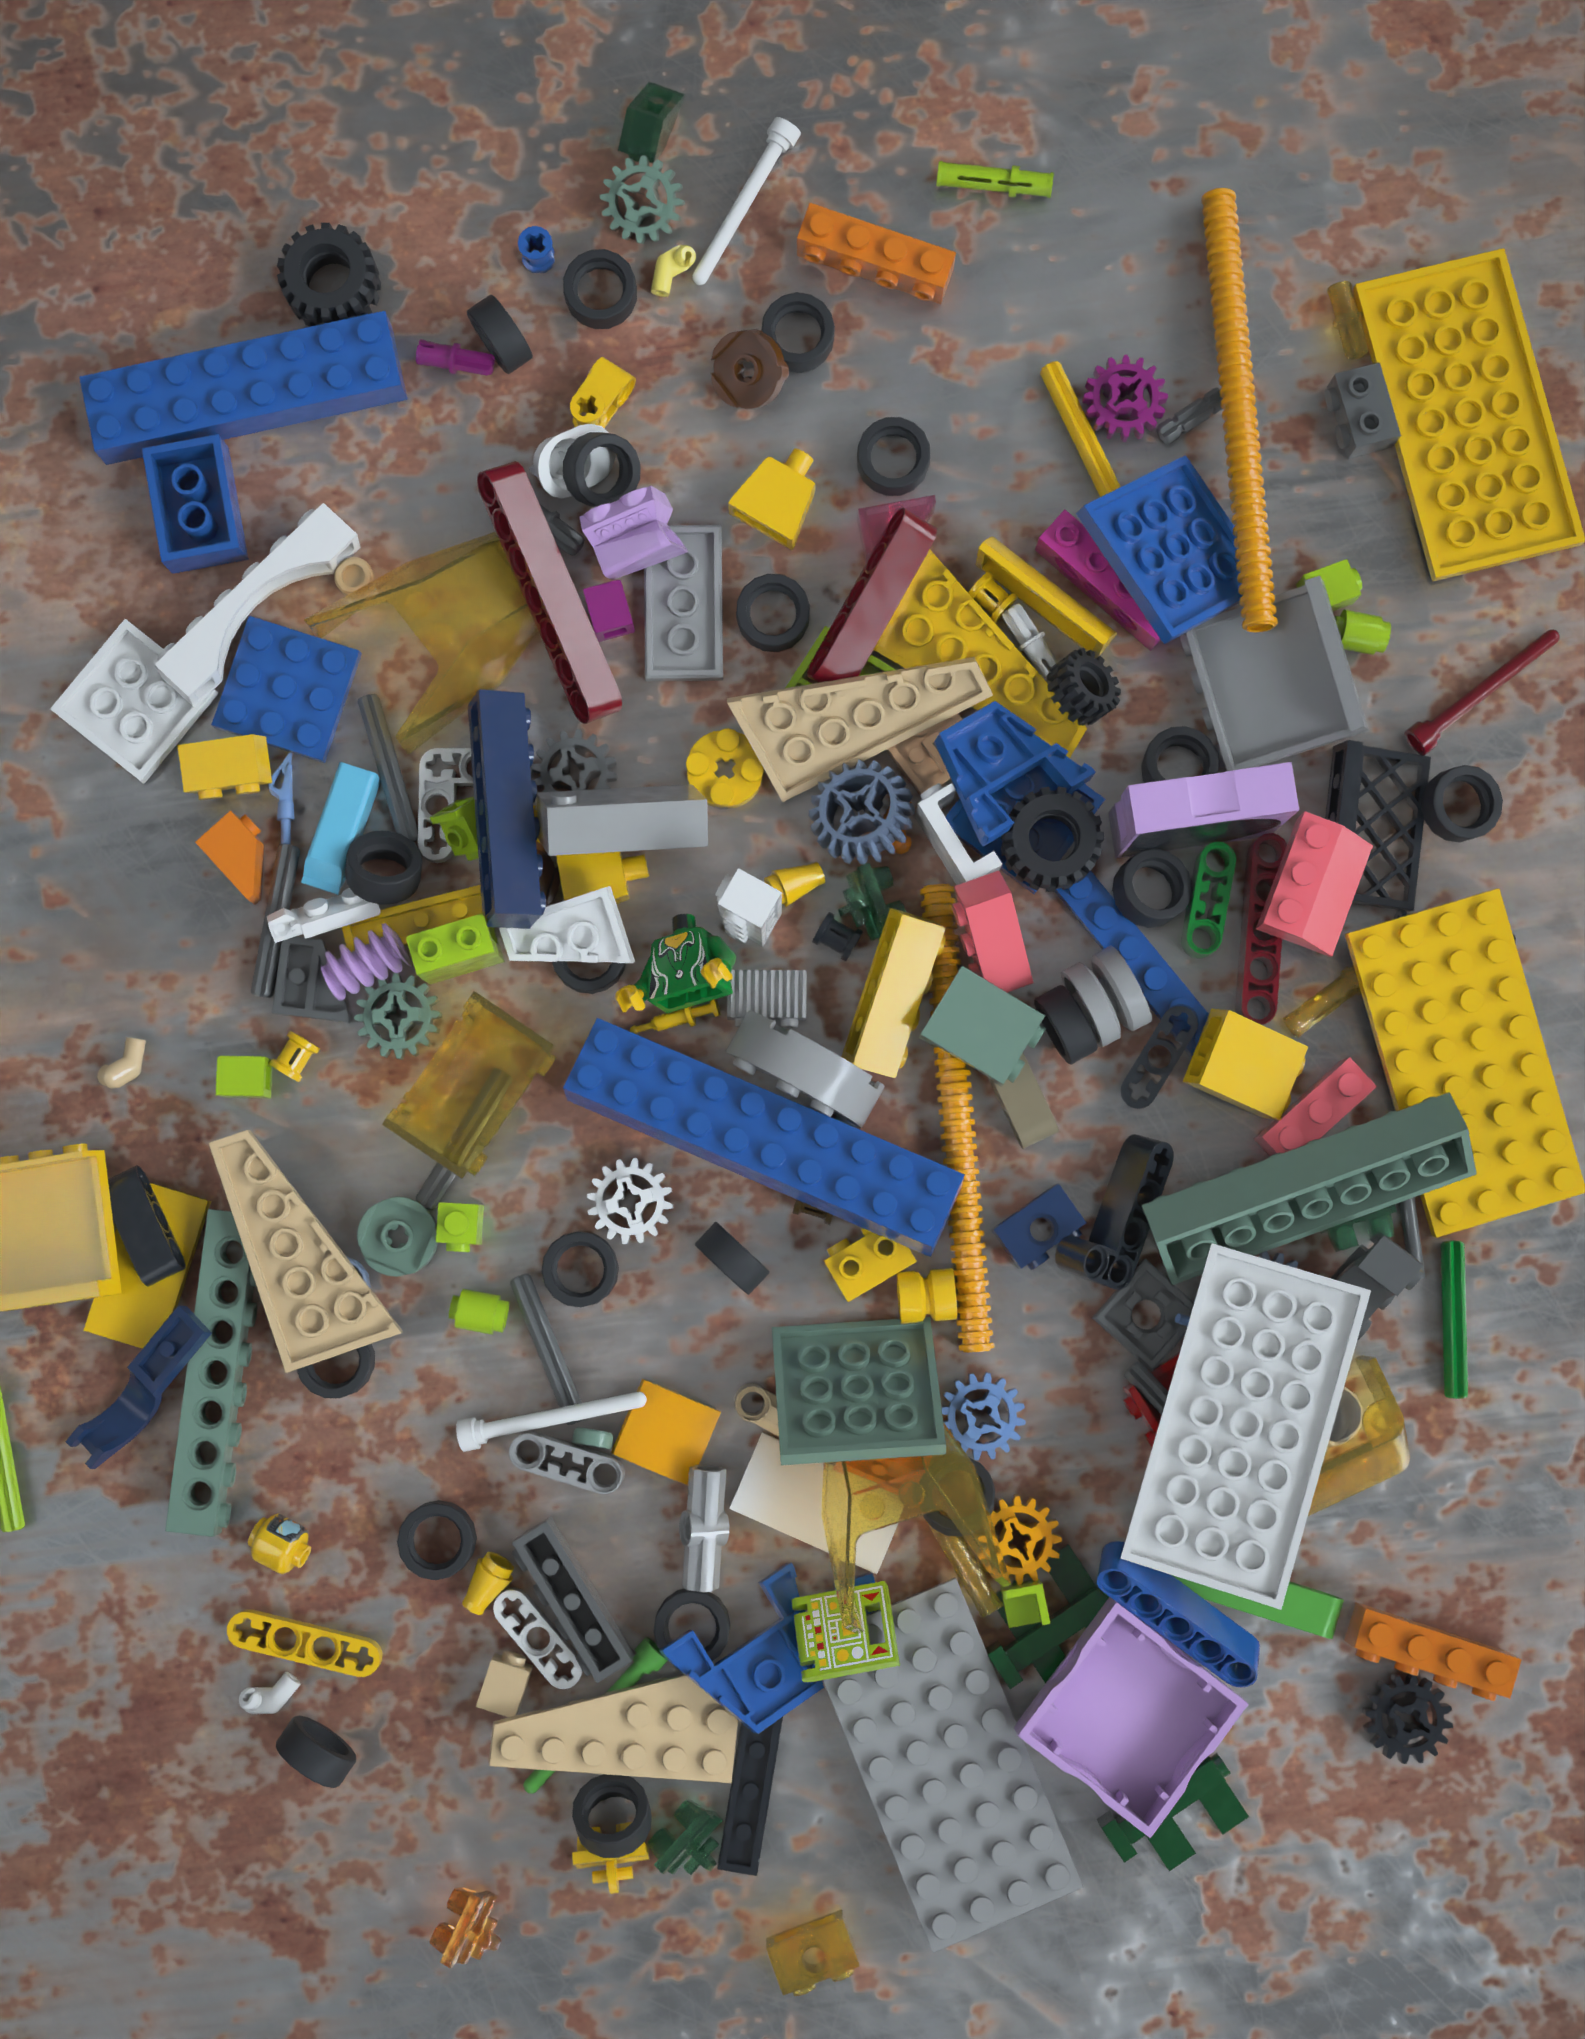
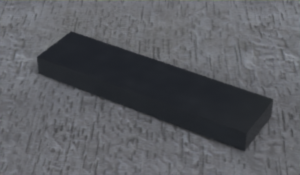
M783 1717L759 1734L753 1733L741 1722L717 1865L718 1870L757 1876Z

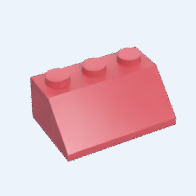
M1306 811L1303 812L1296 819L1256 929L1332 957L1373 845L1341 824Z

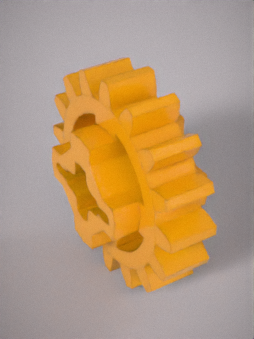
M1018 1494L1013 1495L1012 1504L1009 1505L1000 1497L998 1498L999 1509L993 1510L987 1523L980 1528L983 1530V1535L974 1537L976 1544L984 1545V1549L980 1550L977 1556L979 1560L989 1558L990 1561L986 1566V1570L992 1573L999 1568V1578L1003 1582L1008 1579L1010 1574L1014 1575L1017 1584H1022L1023 1575L1029 1574L1035 1582L1038 1580L1037 1569L1041 1567L1047 1572L1051 1571V1567L1046 1562L1048 1557L1059 1558L1060 1556L1052 1548V1545L1062 1542V1537L1058 1534H1052L1051 1531L1059 1523L1056 1519L1046 1520L1045 1518L1050 1509L1047 1506H1043L1036 1510V1499L1030 1497L1025 1505L1021 1503ZM1015 1513L1029 1514L1038 1521H1033L1029 1524L1018 1521ZM1001 1519L1003 1524L999 1537L991 1542L992 1531ZM1010 1523L1022 1535H1028L1023 1539L1024 1556L1014 1544L1008 1545V1542L1013 1539ZM1044 1537L1043 1548L1040 1554L1034 1558L1032 1553L1036 1542ZM1011 1555L1018 1558L1021 1566L1006 1564L998 1557Z

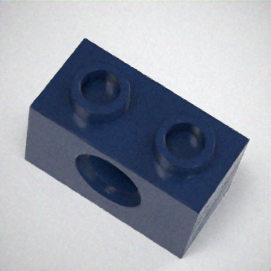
M1058 1183L996 1225L991 1231L1018 1269H1022L1027 1265L1030 1270H1033L1050 1258L1046 1251L1059 1243L1063 1238L1067 1236L1079 1238L1082 1235L1079 1228L1086 1224V1221ZM1037 1218L1045 1219L1051 1227V1233L1044 1241L1034 1239L1030 1232V1226Z

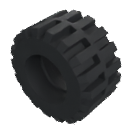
M329 222L321 223V229L316 230L313 224L306 226L307 233L301 236L297 231L291 236L294 243L292 245L285 243L282 248L285 258H278L277 267L280 273L277 274V278L284 297L299 320L303 319L305 325L311 327L316 326V324L320 325L372 313L370 304L375 306L378 304L380 298L377 291L381 290V281L371 251L366 242H362L360 235L355 231L349 234L347 227L340 224L337 225L335 230ZM340 264L350 269L346 282L333 292L320 293L309 288L314 273L325 265Z
M1044 787L1040 788L1037 793H1033V791L1024 796L1023 800L1015 804L1008 815L1014 824L1008 832L1001 835L1002 846L1000 848L1002 856L1005 855L1007 860L1005 863L1009 871L1013 870L1017 874L1015 878L1022 883L1024 880L1030 884L1029 888L1035 890L1045 888L1046 892H1054L1059 888H1062V890L1068 889L1076 882L1079 883L1085 878L1100 857L1102 852L1101 843L1104 841V832L1100 830V825L1102 824L1100 815H1094L1093 809L1095 807L1090 801L1085 804L1080 799L1082 797L1081 794L1074 791L1073 795L1066 793V788L1057 787L1056 790ZM1056 819L1063 822L1070 829L1074 837V849L1066 859L1049 861L1041 858L1034 852L1029 842V832L1037 821Z

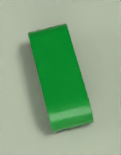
M1213 842L1207 845L1195 859L1191 880L1193 885L1192 895L1186 908L1181 936V946L1184 952L1192 958L1201 959L1209 956L1219 948L1222 942L1236 865L1234 850L1223 842ZM1216 853L1223 858V871L1216 872L1207 866V854ZM1210 882H1218L1212 887L1210 896L1211 900L1217 901V904H1214L1208 910L1206 919H1199L1205 914L1206 902L1200 900V898L1208 892ZM1202 929L1209 934L1211 939L1209 948L1201 949L1193 943L1192 934L1194 930Z

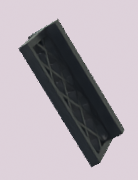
M1346 740L1333 746L1325 819L1341 824L1357 835L1364 830L1376 847L1370 852L1367 862L1378 853H1381L1392 871L1378 881L1366 864L1363 875L1369 881L1371 887L1363 894L1355 893L1352 903L1396 910L1403 909L1408 912L1414 911L1424 816L1421 809L1422 794L1429 781L1431 757L1364 746L1363 742ZM1364 756L1376 758L1385 771L1372 782L1362 770ZM1388 760L1397 762L1394 765H1391ZM1404 763L1418 765L1417 781L1409 788L1395 771ZM1387 776L1390 777L1401 793L1388 804L1375 788ZM1361 783L1364 786L1362 790H1360ZM1367 792L1381 809L1368 820L1358 809L1359 798ZM1404 798L1413 809L1412 820L1405 826L1402 825L1391 810L1392 807ZM1383 814L1397 831L1384 842H1382L1371 827V824ZM1356 821L1360 825L1358 828H1356ZM1399 837L1403 839L1409 848L1408 858L1401 864H1398L1387 849V846ZM1395 875L1405 886L1403 901L1391 899L1382 886ZM1376 891L1380 897L1370 895Z

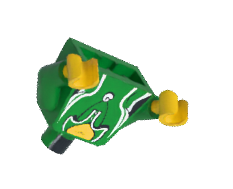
M678 914L672 918L673 934L655 939L651 944V954L639 980L634 985H627L619 989L615 994V999L622 1012H627L631 1006L636 1011L643 1010L645 1008L644 1002L647 1000L668 1014L731 995L733 990L730 980H732L733 975L730 972L736 962V954L721 937L712 935L703 927H696L694 915Z

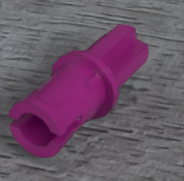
M420 339L416 350V364L447 369L451 374H456L457 370L488 376L494 370L495 357L492 354L461 349L459 343H454L452 346Z

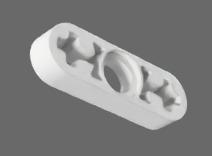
M508 1588L501 1592L496 1598L493 1607L494 1615L498 1622L551 1685L559 1689L573 1687L579 1681L583 1672L576 1660L575 1655L577 1653L563 1639L559 1631L525 1591L519 1588ZM507 1597L511 1601L517 1598L521 1600L522 1605L519 1611L525 1619L530 1613H533L536 1619L529 1621L524 1626L521 1633L515 1628L520 1625L521 1620L514 1613L507 1616L503 1612L506 1607L504 1599ZM534 1627L544 1628L550 1636L549 1645L543 1649L532 1648L527 1641L528 1631ZM556 1644L562 1648V1650L557 1651L555 1654L562 1663L570 1660L574 1664L571 1669L573 1677L570 1679L566 1675L560 1678L555 1675L558 1665L551 1657L546 1664L541 1659L548 1655Z

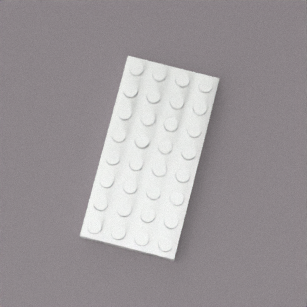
M1211 1243L1120 1559L1280 1610L1282 1609L1371 1290Z

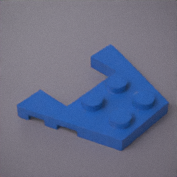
M996 701L940 732L934 741L978 840L983 847L1008 832L1014 824L1012 819L991 796L997 790L1037 766H1041L1058 787L1066 788V793H1071L1089 782L1096 773L1088 764L1084 763L1081 767L1066 756L1068 751L1056 743L1051 746L1034 734L1036 731L1034 727Z
M792 1562L784 1564L758 1582L778 1614L779 1620L715 1664L712 1663L693 1630L686 1631L659 1650L664 1658L756 1734L762 1732L824 1688L822 1680L815 1682L802 1681L801 1671L815 1668V1664L801 1666L799 1661L794 1615L803 1613L805 1610L796 1611L792 1608V1599L800 1597L795 1580L797 1575Z

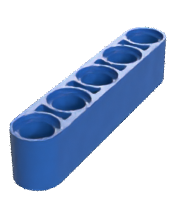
M1110 1542L1102 1548L1097 1585L1103 1593L1226 1683L1240 1688L1248 1687L1255 1683L1258 1676L1260 1644L1252 1634L1172 1575L1120 1559L1125 1542Z

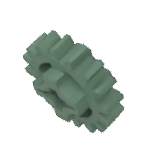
M641 156L639 165H635L631 158H626L625 164L627 169L622 170L614 166L612 168L616 175L614 181L610 179H604L603 181L610 188V191L600 195L601 200L609 202V207L602 211V215L614 217L610 228L615 231L623 227L622 238L625 240H629L633 233H636V240L639 244H644L647 234H649L654 242H658V231L662 229L668 234L673 232L668 224L671 219L681 221L682 217L675 212V208L684 206L685 201L676 198L675 193L681 191L683 186L680 183H671L676 173L672 169L662 173L663 162L658 159L650 167L648 157ZM645 173L640 182L632 185L624 183L633 175ZM660 181L667 193V204L661 202L658 193ZM647 189L646 197L651 200V203L657 205V208L641 206L638 211L639 203L634 200V197L628 195V192L644 194ZM618 196L624 199L627 208L624 217L619 210ZM653 215L661 217L650 226L640 227V224H643L644 219Z
M398 973L393 974L392 983L378 978L379 988L375 990L372 987H365L364 989L370 997L367 1001L358 999L356 1002L364 1008V1013L354 1016V1020L365 1025V1027L357 1032L360 1037H371L367 1043V1047L371 1050L381 1045L380 1055L385 1058L390 1055L392 1050H394L395 1056L399 1060L404 1059L405 1050H409L416 1057L419 1055L418 1045L420 1043L428 1047L432 1045L427 1037L428 1034H439L440 1029L433 1025V1020L442 1018V1013L432 1010V1006L436 1005L439 999L436 996L426 997L425 995L430 987L424 983L416 988L417 978L412 975L407 978L405 983H402L401 975ZM406 991L414 994L421 1002L423 1008L412 1007L408 1003ZM388 994V1000L380 1009H375L379 1000ZM397 1007H400V1010L407 1013V1018L400 1020V1026H397V1023L390 1020V1015L397 1013ZM417 1024H422L419 1032L409 1039V1032ZM374 1025L385 1026L389 1030L391 1042L383 1039L376 1031Z

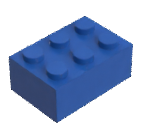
M216 434L142 448L161 562L172 574L249 560L230 451L222 437Z

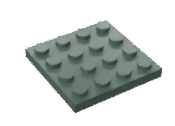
M925 1317L922 1322L901 1324L900 1319L772 1327L781 1465L946 1454V1440L930 1317Z

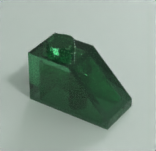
M648 82L627 107L618 151L628 154L629 158L636 162H639L641 156H646L650 163H654L665 150L685 94Z

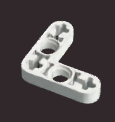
M434 748L425 752L420 760L418 846L422 855L430 862H445L454 853L448 843L447 847H441L439 854L436 855L430 847L426 846L427 842L434 841L435 830L432 826L426 828V822L432 823L430 820L432 815L427 811V803L433 796L440 795L444 796L448 800V805L456 801L457 786H473V777L468 775L466 770L467 764L471 760V748ZM439 757L446 765H456L454 758L461 757L458 765L461 777L455 778L456 772L454 769H444L441 771V776L435 777L434 772L428 769V766L435 764L436 758ZM531 766V767H530V771H531V779H532V777H533V775H534V772H533L532 766ZM440 826V838L444 842H447L445 839V834Z

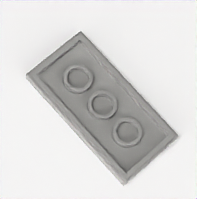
M668 525L680 538L688 552L644 568L645 681L723 680L722 526Z

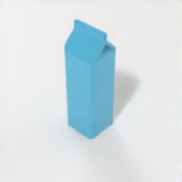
M339 762L305 859L301 883L339 895L340 889L346 881L345 868L348 849L354 840L363 835L381 783L380 777L376 773Z

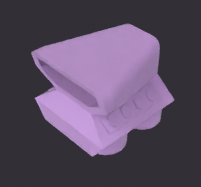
M652 486L640 488L623 495L617 501L597 506L580 516L582 531L593 546L601 570L606 578L614 580L688 552L680 538L667 525L673 508L665 493Z

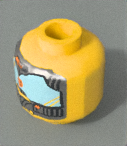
M278 1513L270 1516L268 1519L265 1517L261 1518L254 1526L248 1539L252 1559L279 1574H285L295 1566L301 1568L311 1552V1546L307 1545L308 1530L304 1526Z

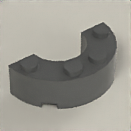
M1377 1233L1370 1238L1374 1245L1369 1249L1363 1244L1360 1245L1331 1277L1334 1280L1371 1290L1357 1340L1369 1329L1372 1323L1369 1318L1378 1308L1384 1310L1392 1302L1395 1295L1398 1297L1404 1288L1411 1290L1424 1274V1271L1421 1269L1423 1263L1383 1233Z

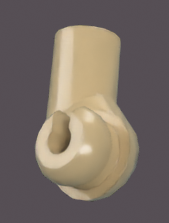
M126 1037L123 1057L110 1065L102 1066L97 1074L98 1081L102 1085L113 1089L120 1088L137 1078L141 1072L146 1040Z

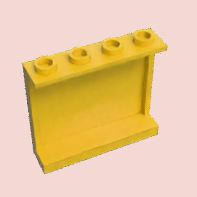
M74 1144L63 1146V1154L53 1155V1150L50 1149L28 1152L29 1160L19 1161L18 1155L0 1157V1312L122 1294L104 1150H88L87 1144Z

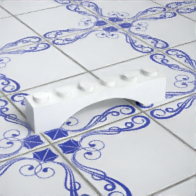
M324 503L316 510L311 509L307 511L299 520L298 528L288 537L286 535L280 537L272 545L270 554L261 563L255 562L247 568L242 576V581L233 590L227 589L218 596L214 602L215 607L207 615L195 618L187 627L184 637L176 644L170 643L160 652L157 658L158 661L154 664L160 676L195 708L222 682L224 663L231 641L241 623L252 610L272 593L293 582L313 576L334 574L336 567L341 561L352 557L361 548L357 533Z

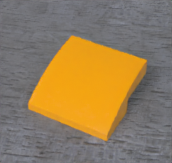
M642 1378L637 1392L645 1394L647 1398L646 1404L641 1408L628 1411L611 1453L650 1471L688 1485L689 1467L700 1464L721 1411Z

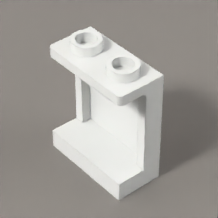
M938 783L920 795L921 800L918 801L914 817L955 884L959 885L998 871L1002 863L994 851L978 861L972 862L941 811L942 808L952 803L956 789L952 783L944 788Z

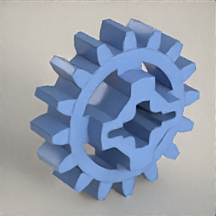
M988 1372L984 1373L982 1381H977L974 1373H969V1383L966 1385L956 1379L954 1384L958 1391L955 1394L945 1391L943 1395L950 1403L949 1406H941L942 1414L947 1415V1420L943 1421L944 1429H950L952 1432L948 1435L946 1441L948 1444H951L958 1440L960 1444L957 1452L961 1455L968 1448L972 1449L974 1460H979L982 1451H986L991 1460L995 1459V1448L998 1447L1008 1453L1010 1448L1006 1441L1009 1438L1019 1441L1021 1437L1014 1431L1015 1426H1022L1026 1423L1024 1419L1017 1417L1016 1412L1025 1408L1024 1404L1014 1403L1012 1400L1018 1393L1017 1389L1012 1388L1005 1391L1006 1380L1002 1377L995 1384L991 1383V1373ZM988 1389L982 1398L970 1401L964 1397L973 1390ZM1001 1398L1008 1409V1422L1000 1419L997 1407L1001 1402ZM985 1405L989 1406L987 1413L998 1425L995 1426L990 1422L988 1424L981 1422L979 1426L974 1425L976 1418L970 1410L966 1409V1406L973 1409L977 1408L978 1410H982ZM956 1409L964 1414L966 1421L962 1434L956 1425ZM995 1432L1000 1435L989 1442H976L981 1434Z

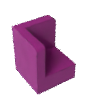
M620 580L583 589L598 642L635 633L623 585Z

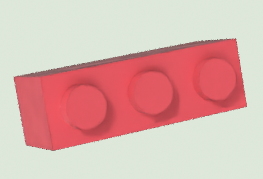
M998 870L954 886L958 902L952 904V909L959 927H965L966 933L960 935L967 957L972 956L974 963L968 964L969 970L1007 993L1033 984L1012 894L1000 871Z
M1351 1057L1342 1059L1292 1103L1281 1115L1280 1120L1271 1122L1254 1140L1269 1156L1299 1148L1312 1140L1320 1139L1377 1086Z

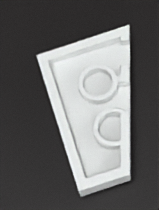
M611 886L545 907L544 914L530 929L499 928L510 961L635 962Z

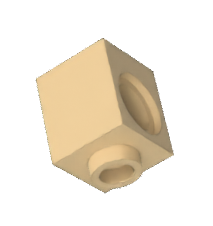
M503 1651L502 1655L495 1653L490 1661L476 1707L506 1717L516 1716L519 1712L533 1665L525 1663V1656L512 1651Z

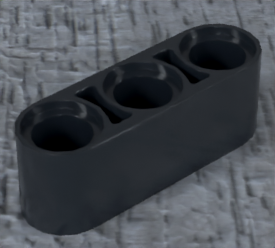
M136 1165L109 1178L108 1184L113 1221L141 1281L149 1287L184 1270L186 1264L182 1252L150 1185V1181L142 1168Z

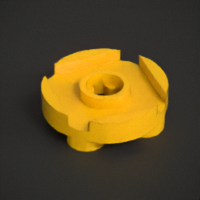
M730 728L713 731L701 737L691 748L686 761L688 783L692 784L707 799V805L713 807L737 808L746 804L759 791L764 775V768L746 736ZM720 760L724 762L731 760L734 762L735 765L732 768L734 776L730 779L725 775L721 777L716 776L715 772L718 770L716 763Z

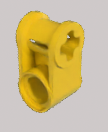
M600 357L571 399L570 411L573 416L574 427L584 424H595L605 429L618 408L630 396L635 386L636 378L606 358Z

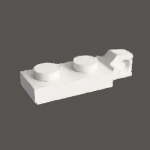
M348 888L341 895L328 899L316 898L305 903L303 907L292 910L282 908L266 917L274 942L277 943L304 934L306 939L378 916L381 911L378 904L363 900Z

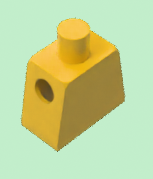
M797 448L793 449L785 464L768 456L728 502L729 514L792 550L815 494V483L805 477L814 460L807 453Z
M621 852L556 855L564 901L611 886L616 904L630 899L627 881L649 877L645 854L622 858Z

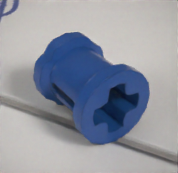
M538 226L528 227L523 230L518 238V247L522 255L523 265L532 273H546L555 263V251L551 235L547 230Z

